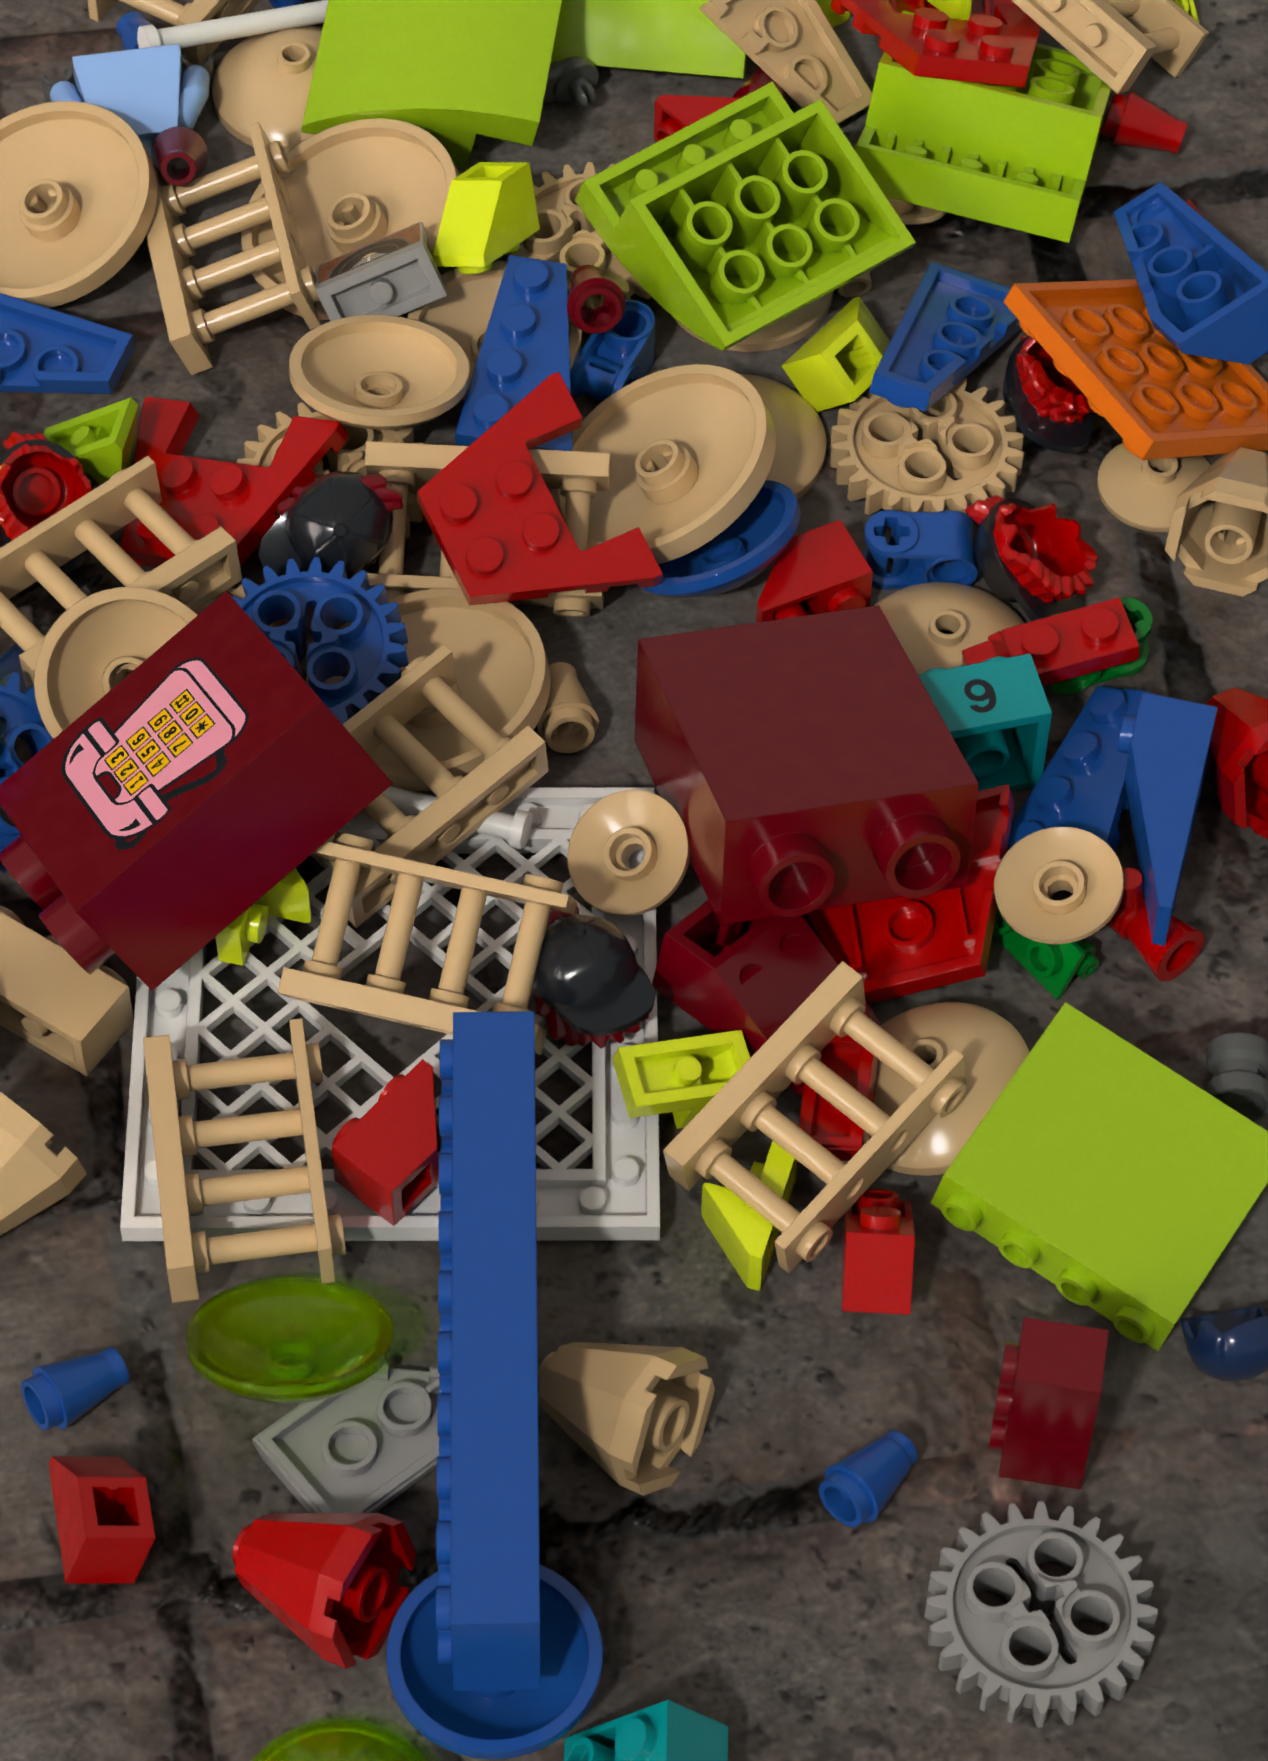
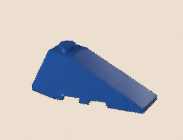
M1159 182L1114 211L1153 327L1184 354L1242 364H1250L1259 357L1268 354V272L1162 182Z
M1142 692L1137 716L1124 715L1117 752L1128 754L1125 784L1139 868L1143 880V892L1153 944L1165 946L1204 786L1218 707Z

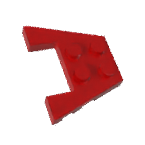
M888 0L831 1V9L838 15H843L846 11L854 14L852 22L854 28L862 34L880 35L879 48L911 74L920 77L1025 88L1042 29L1040 25L1016 5L996 3L993 16L973 14L968 21L950 19L944 12L931 8L916 9L915 14L896 13Z
M559 371L548 376L417 491V502L469 606L548 598V593L584 590L587 594L606 592L609 590V587L638 584L639 588L654 587L662 583L663 573L639 527L587 550L580 551L529 452V449L582 427L583 417Z
M146 396L142 405L134 464L146 456H149L155 462L162 503L159 506L194 540L202 539L219 527H222L236 540L240 567L259 546L262 537L277 520L275 513L277 512L278 504L288 499L295 487H305L314 481L317 475L313 468L329 449L337 454L349 437L339 421L294 416L269 467L181 456L200 415L190 402ZM138 518L124 526L121 548L138 565L158 567L175 556Z
M1008 784L978 791L968 886L941 890L920 898L902 896L813 910L806 914L836 963L839 965L843 961L863 977L865 1001L867 1004L986 976L997 912L994 879L999 863L1007 853L1015 806L1014 797Z

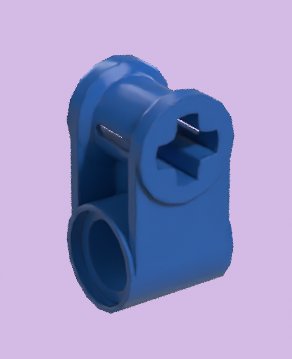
M625 300V311L619 323L609 331L591 334L586 344L579 349L573 366L570 369L571 396L577 398L583 394L603 402L621 388L646 376L656 358L655 318L649 306L641 301Z
M884 510L875 513L866 522L864 539L868 547L865 548L862 555L873 571V587L891 590L930 582H951L968 586L975 582L978 572L973 521L968 515L951 510L939 512ZM890 526V539L889 542H887L885 539V531L886 528ZM888 558H891L893 563L890 573H886Z

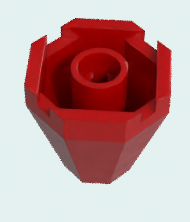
M1232 688L1212 696L1206 704L1218 707L1207 765L1222 811L1236 825L1247 829L1248 826L1257 835L1268 839V699L1238 688Z
M270 1513L254 1519L251 1525H247L241 1530L236 1538L232 1552L233 1562L236 1564L234 1571L241 1585L321 1659L345 1669L357 1665L353 1657L354 1655L368 1660L379 1653L388 1638L392 1622L409 1593V1588L398 1584L400 1568L403 1567L413 1571L416 1550L404 1523L380 1513Z

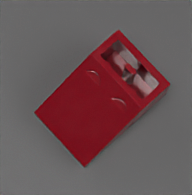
M707 900L664 934L652 985L657 992L714 1033L742 1030L751 1058L833 972L838 964L803 916L791 918L775 916L720 925L709 900ZM869 1007L868 1017L880 1026L881 1022ZM792 1082L788 1086L803 1096L804 1082L797 1085Z

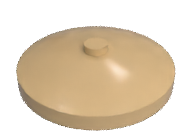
M57 101L34 105L0 120L1 294L46 308L60 306L87 295L111 279L124 267L141 245L153 220L157 203L158 189L155 167L148 151L134 130L113 112L84 102Z
M384 118L363 119L328 128L301 142L287 153L292 172L284 175L306 267L311 266L315 274L316 267L319 264L418 222H422L427 231V245L431 255H433L451 180L460 174L445 147L432 134L404 121ZM262 181L254 191L249 203L265 197ZM271 220L241 231L242 251L276 239ZM281 262L251 273L262 291L286 282ZM320 300L316 301L319 320H329ZM295 304L283 308L295 315L302 316Z
M693 364L672 367L654 372L626 385L605 399L583 419L582 427L574 430L572 433L573 451L610 453L611 459L610 491L597 490L596 497L590 498L587 549L639 527L657 563L662 564L700 548L738 519L762 488L770 472L776 450L777 434L772 413L750 381L742 375L720 366ZM549 488V492L565 521L566 497L560 494V489Z
M461 588L426 589L388 599V603L397 602L402 620L400 623H405L408 643L404 646L407 649L409 664L419 656H429L445 644L453 652L457 683L451 688L502 738H513L528 725L533 730L535 729L548 702L551 673L540 635L533 623L523 612L508 602L469 606ZM347 622L340 629H344L352 623ZM407 666L399 668L401 675ZM330 677L323 683L336 684L346 677ZM431 703L403 725L454 777H465L484 761L485 756ZM383 742L368 753L392 781V787L414 792L431 791Z

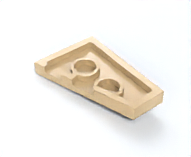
M709 0L699 8L802 108L821 99L839 125L869 107L872 92L816 0Z

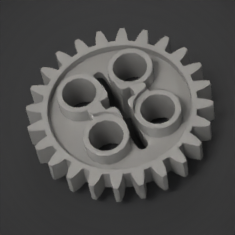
M1038 1501L1033 1519H1024L1015 1503H1012L1008 1506L1005 1524L1000 1525L988 1512L982 1513L979 1527L980 1536L962 1526L958 1530L956 1542L959 1551L948 1547L942 1548L939 1567L943 1571H931L928 1591L935 1596L926 1598L924 1618L935 1623L929 1626L927 1641L930 1646H946L940 1652L938 1664L940 1671H949L961 1667L956 1685V1691L959 1694L967 1692L975 1686L983 1689L980 1710L985 1712L1000 1699L1007 1702V1722L1013 1723L1024 1707L1032 1709L1036 1726L1043 1728L1048 1709H1057L1063 1721L1069 1726L1073 1725L1077 1704L1082 1703L1096 1717L1101 1714L1104 1702L1102 1691L1111 1698L1121 1701L1124 1698L1127 1687L1124 1677L1139 1680L1145 1662L1140 1656L1150 1655L1155 1638L1147 1630L1154 1628L1158 1609L1145 1604L1151 1599L1154 1585L1152 1581L1134 1580L1140 1572L1142 1563L1140 1556L1119 1559L1124 1540L1121 1534L1114 1535L1104 1542L1097 1538L1101 1520L1098 1517L1088 1521L1081 1529L1074 1526V1509L1071 1506L1065 1508L1057 1521L1049 1519L1048 1511L1043 1501ZM1053 1562L1063 1566L1069 1573L1060 1577L1049 1576L1043 1573L1037 1566L1042 1563ZM1013 1563L1019 1568L1023 1575V1581L1012 1567L1007 1564ZM987 1591L996 1592L1002 1595L1008 1603L998 1607L988 1606L980 1602L976 1596ZM1030 1603L1035 1610L1031 1613L1028 1611ZM1049 1614L1053 1615L1051 1623L1047 1618ZM1083 1619L1092 1620L1100 1624L1105 1632L1098 1635H1087L1079 1631L1073 1623ZM1058 1647L1075 1663H1066L1058 1652ZM1022 1649L1031 1650L1039 1654L1044 1662L1034 1666L1024 1665L1018 1662L1011 1654Z

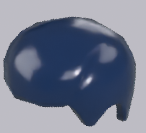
M1262 1306L1182 1318L1180 1320L1187 1351L1192 1362L1200 1372L1221 1381L1252 1380L1268 1370V1314Z

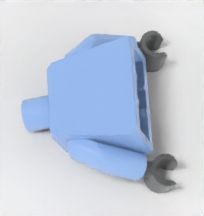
M180 44L73 56L74 74L71 68L64 69L66 77L62 80L49 81L46 75L40 76L46 103L57 101L84 102L100 106L122 118L137 134L151 157L152 144L156 137L164 130L171 127H186L193 130L209 97V89L212 88L214 57L207 55V61L202 64L188 62V54H181Z

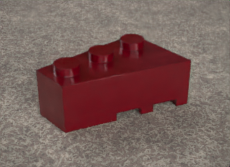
M1027 1317L1023 1318L1018 1343L1005 1342L1001 1375L999 1377L996 1404L993 1412L988 1449L1002 1451L998 1477L1081 1490L1101 1396L1109 1330Z

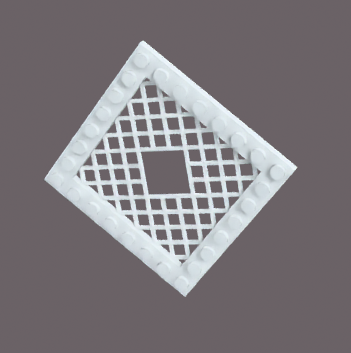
M529 787L500 811L515 815L517 810L532 813L531 833L523 850L510 847L507 839L474 832L444 856L442 860L452 867L453 870L482 876L475 869L493 854H500L517 869L503 881L521 884L524 881L525 874L549 878L539 868L556 854H563L567 857L572 832L579 819L593 804L605 796L624 790H643L655 794L654 787ZM431 790V791H425V792H418V793L427 794V795H431V796H435V797L437 796L432 790ZM364 810L338 831L374 841L371 851H374L385 842L388 836ZM638 849L631 854L629 858V867L631 869L636 868L643 861L645 856L644 849ZM312 853L310 856L325 868L324 871L306 884L309 890L311 912L321 919L325 905L314 896L330 884L333 867L325 859ZM457 854H471V855H470L469 857H467L465 860H463V859H462L461 857H459ZM521 854L535 855L532 856L529 860H527ZM571 878L563 883L562 894L570 896L576 891ZM423 882L415 918L430 905H433L452 923L431 940L413 926L410 941L443 968L446 953L441 949L449 943L457 908L443 897L451 887L434 884L431 887L428 883ZM487 896L483 914L494 905H497L514 919L516 923L496 940L479 927L476 942L484 950L472 959L465 988L484 1003L476 1009V1011L493 1012L494 1004L502 1003L505 986L496 994H493L473 976L494 958L507 969H510L513 955L506 949L517 939L523 909L515 902ZM576 901L579 915L604 918L623 932L636 955L638 964L652 983L657 965L656 908L639 915L616 916L604 913L593 906L591 913ZM385 904L377 911L386 921L388 920L391 906ZM269 916L265 935L269 932L273 933L290 950L269 967H266L254 955L248 952L244 965L256 977L234 995L214 978L216 974L230 963L218 961V956H216L205 965L206 945L153 991L137 976L120 1220L122 1241H164L143 1045L144 1037L169 1034L173 1060L186 1059L187 1065L200 1064L201 1042L220 1058L218 1061L244 1058L264 1041L269 1043L280 1054L292 1052V1046L276 1031L300 1013L319 1030L306 1044L319 1042V1048L321 1049L331 1040L351 1058L329 1078L323 1074V1082L314 1083L317 1086L312 1091L314 1108L329 1096L349 1114L346 1119L328 1134H325L316 1126L320 1158L326 1153L333 1158L331 1146L338 1131L350 1119L355 1117L362 1118L378 1102L382 1090L394 1078L313 1008L309 1002L291 999L277 993L280 983L279 976L282 974L283 967L290 968L301 958L304 961L312 960L314 952L312 949L315 948L320 925L300 940L281 924L285 920L284 918ZM386 924L367 940L347 925L344 940L355 949L338 962L337 967L343 968L341 978L382 945ZM266 986H269L288 1004L264 1022L244 1004ZM205 987L223 1004L202 1020ZM657 991L652 1012L649 1013V1019L647 1022H640L641 1030L639 1032L625 1033L624 1041L621 1044L609 1039L606 1046L602 1049L592 1041V1077L570 1059L584 1046L578 1044L568 1046L565 1044L559 1050L545 1038L542 1053L548 1060L535 1070V1104L548 1114L546 1118L536 1125V1162L544 1168L536 1169L537 1240H660L659 1114L629 1118L612 1061L618 1047L658 1042ZM235 1013L254 1032L230 1050L211 1031ZM534 1015V1024L543 1027L547 1023L542 1016ZM446 1034L442 1039H453V1035ZM440 1040L400 1074L405 1076L423 1059L433 1066V1073L440 1078ZM363 1068L383 1088L360 1106L339 1087ZM559 1068L581 1086L560 1106L537 1087ZM280 1081L249 1084L251 1088L229 1106L224 1104L209 1089L191 1091V1098L178 1100L179 1115H192L193 1122L197 1119L198 1098L217 1114L213 1119L239 1116L262 1096L278 1111L299 1109V1103L293 1106L273 1088ZM438 1096L435 1099L436 1131L440 1135L439 1116H437L439 1114ZM591 1096L592 1133L570 1116ZM559 1124L582 1143L560 1163L537 1144ZM276 1139L248 1142L247 1146L226 1163H223L207 1147L196 1148V1156L210 1169L194 1170V1156L184 1157L186 1174L199 1173V1179L307 1166L305 1153L293 1163H290L270 1145ZM441 1151L438 1152V1167H439V1153H441ZM260 1153L277 1169L241 1168ZM592 1153V1169H574ZM322 1169L327 1214H341L344 1241H439L438 1215L441 1196L439 1194V1183L393 1226L338 1184L334 1179V1169ZM310 1193L203 1206V1213L190 1215L192 1233L205 1231L206 1238L314 1224Z

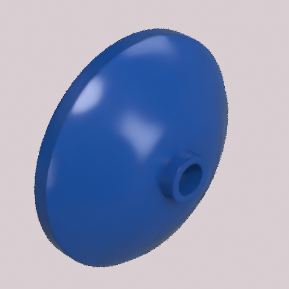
M765 480L759 493L748 508L727 529L700 548L672 561L658 564L663 573L662 583L654 587L641 589L670 598L706 597L734 590L749 582L763 572L786 549L795 534L800 522L801 510L793 491L779 482Z
M540 1565L541 1690L453 1691L452 1664H438V1631L436 1630L438 1571L426 1578L409 1594L399 1608L388 1635L386 1647L388 1681L394 1699L403 1715L418 1732L431 1742L451 1752L472 1758H515L541 1750L566 1735L585 1715L592 1704L601 1679L603 1666L602 1639L592 1609L579 1591L565 1578Z

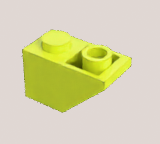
M479 162L451 180L432 255L436 266L458 267V272L461 274L485 272L493 267L492 262L504 254L517 251L520 248L521 242L540 230L530 162Z
M859 296L853 298L781 367L801 396L814 407L816 412L854 402L871 386L874 373L890 340Z

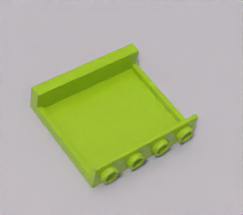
M1065 1002L944 1173L931 1204L940 1209L944 1217L957 1228L965 1231H974L997 1246L1000 1253L1012 1264L1021 1268H1031L1054 1283L1058 1291L1069 1301L1077 1305L1089 1306L1112 1321L1115 1328L1127 1339L1136 1343H1146L1156 1351H1159L1258 1197L1268 1185V1131Z

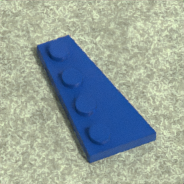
M509 255L456 428V446H470L553 373L559 371L571 394L567 313V264ZM572 431L532 449L573 451Z
M931 262L874 373L869 393L886 398L890 403L898 407H913L926 412L1021 329L1017 317L1003 303L1011 288Z
M1096 686L1011 824L1007 851L1019 840L1036 831L1051 827H1073L1091 832L1100 837L1116 854L1121 838L1117 828L1123 809H1129L1125 784L1128 754L1117 752L1124 715L1137 716L1142 692L1150 693V691Z

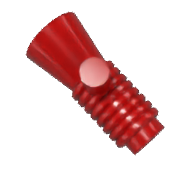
M1125 868L1122 870L1124 876L1123 897L1119 908L1107 925L1119 934L1122 939L1129 940L1159 981H1170L1187 970L1198 957L1204 944V934L1172 915L1165 946L1153 944L1143 892L1142 875L1137 869Z

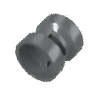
M1241 1032L1223 1034L1214 1038L1208 1043L1206 1052V1068L1213 1076L1207 1083L1206 1092L1251 1121L1265 1117L1268 1114V1080L1265 1079L1268 1075V1041L1260 1036Z

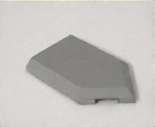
M362 1360L252 1438L253 1445L262 1460L308 1513H376L437 1468V1456H439V1436L437 1431L438 1367H430V1371L390 1368V1363Z

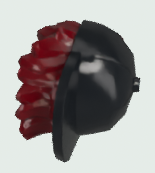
M349 471L328 473L305 487H295L292 490L293 497L278 504L277 510L280 517L277 518L261 539L258 556L262 567L269 566L279 577L286 575L288 559H294L299 571L303 572L308 571L314 557H319L322 570L326 573H330L339 561H344L348 579H351L354 574L367 569L368 565L375 564L377 557L389 543L393 530V511L402 510L404 507L402 492L393 488L381 474L365 476Z
M577 905L574 915L552 910L549 914L532 987L536 1002V1013L547 1022L551 1038L554 1040L563 1038L568 1046L576 1044L586 1046L592 1040L602 1049L606 1046L609 1039L621 1044L624 1041L625 1033L639 1032L641 1030L640 1022H647L649 1019V1013L652 1012L656 995L650 979L638 964L636 955L627 937L613 923L600 917L579 915Z

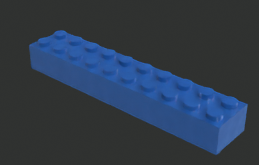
M534 1011L453 1012V1039H440L441 1095H439V1131L441 1136V1153H439V1194L441 1196L438 1215L440 1253L438 1311L440 1313V1331H438L439 1393H437V1431L439 1436L437 1500H439V1520L436 1523L438 1565L436 1630L438 1631V1664H452L453 1691L541 1690Z

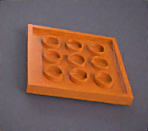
M1137 279L1013 284L1003 303L1017 317L1020 328L1027 335L1038 341L1052 357L1055 368L1073 381L1088 398L1087 402L1090 408L1109 422L1123 438L1122 442L1125 448L1141 460L1228 454L1239 447L1256 451L1268 450V383L1251 364L1224 361L1180 352L1153 327Z

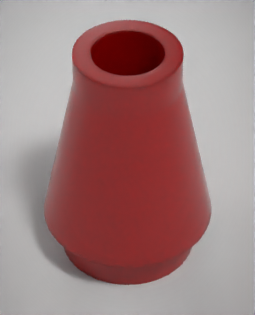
M1131 90L1129 95L1117 94L1115 92L1100 134L1112 138L1111 144L1162 150L1177 154L1188 122L1175 118Z

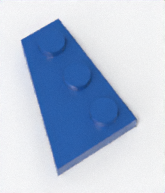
M0 293V392L113 393L136 349L133 334Z

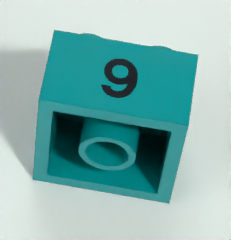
M1031 653L1008 658L998 656L981 663L949 669L933 668L918 674L978 781V791L1006 784L1009 785L1011 792L1033 789L1044 770L1052 711Z

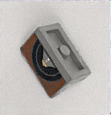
M422 222L413 224L328 260L316 267L315 291L330 321L359 315L398 317L447 296V287L428 249L427 231Z

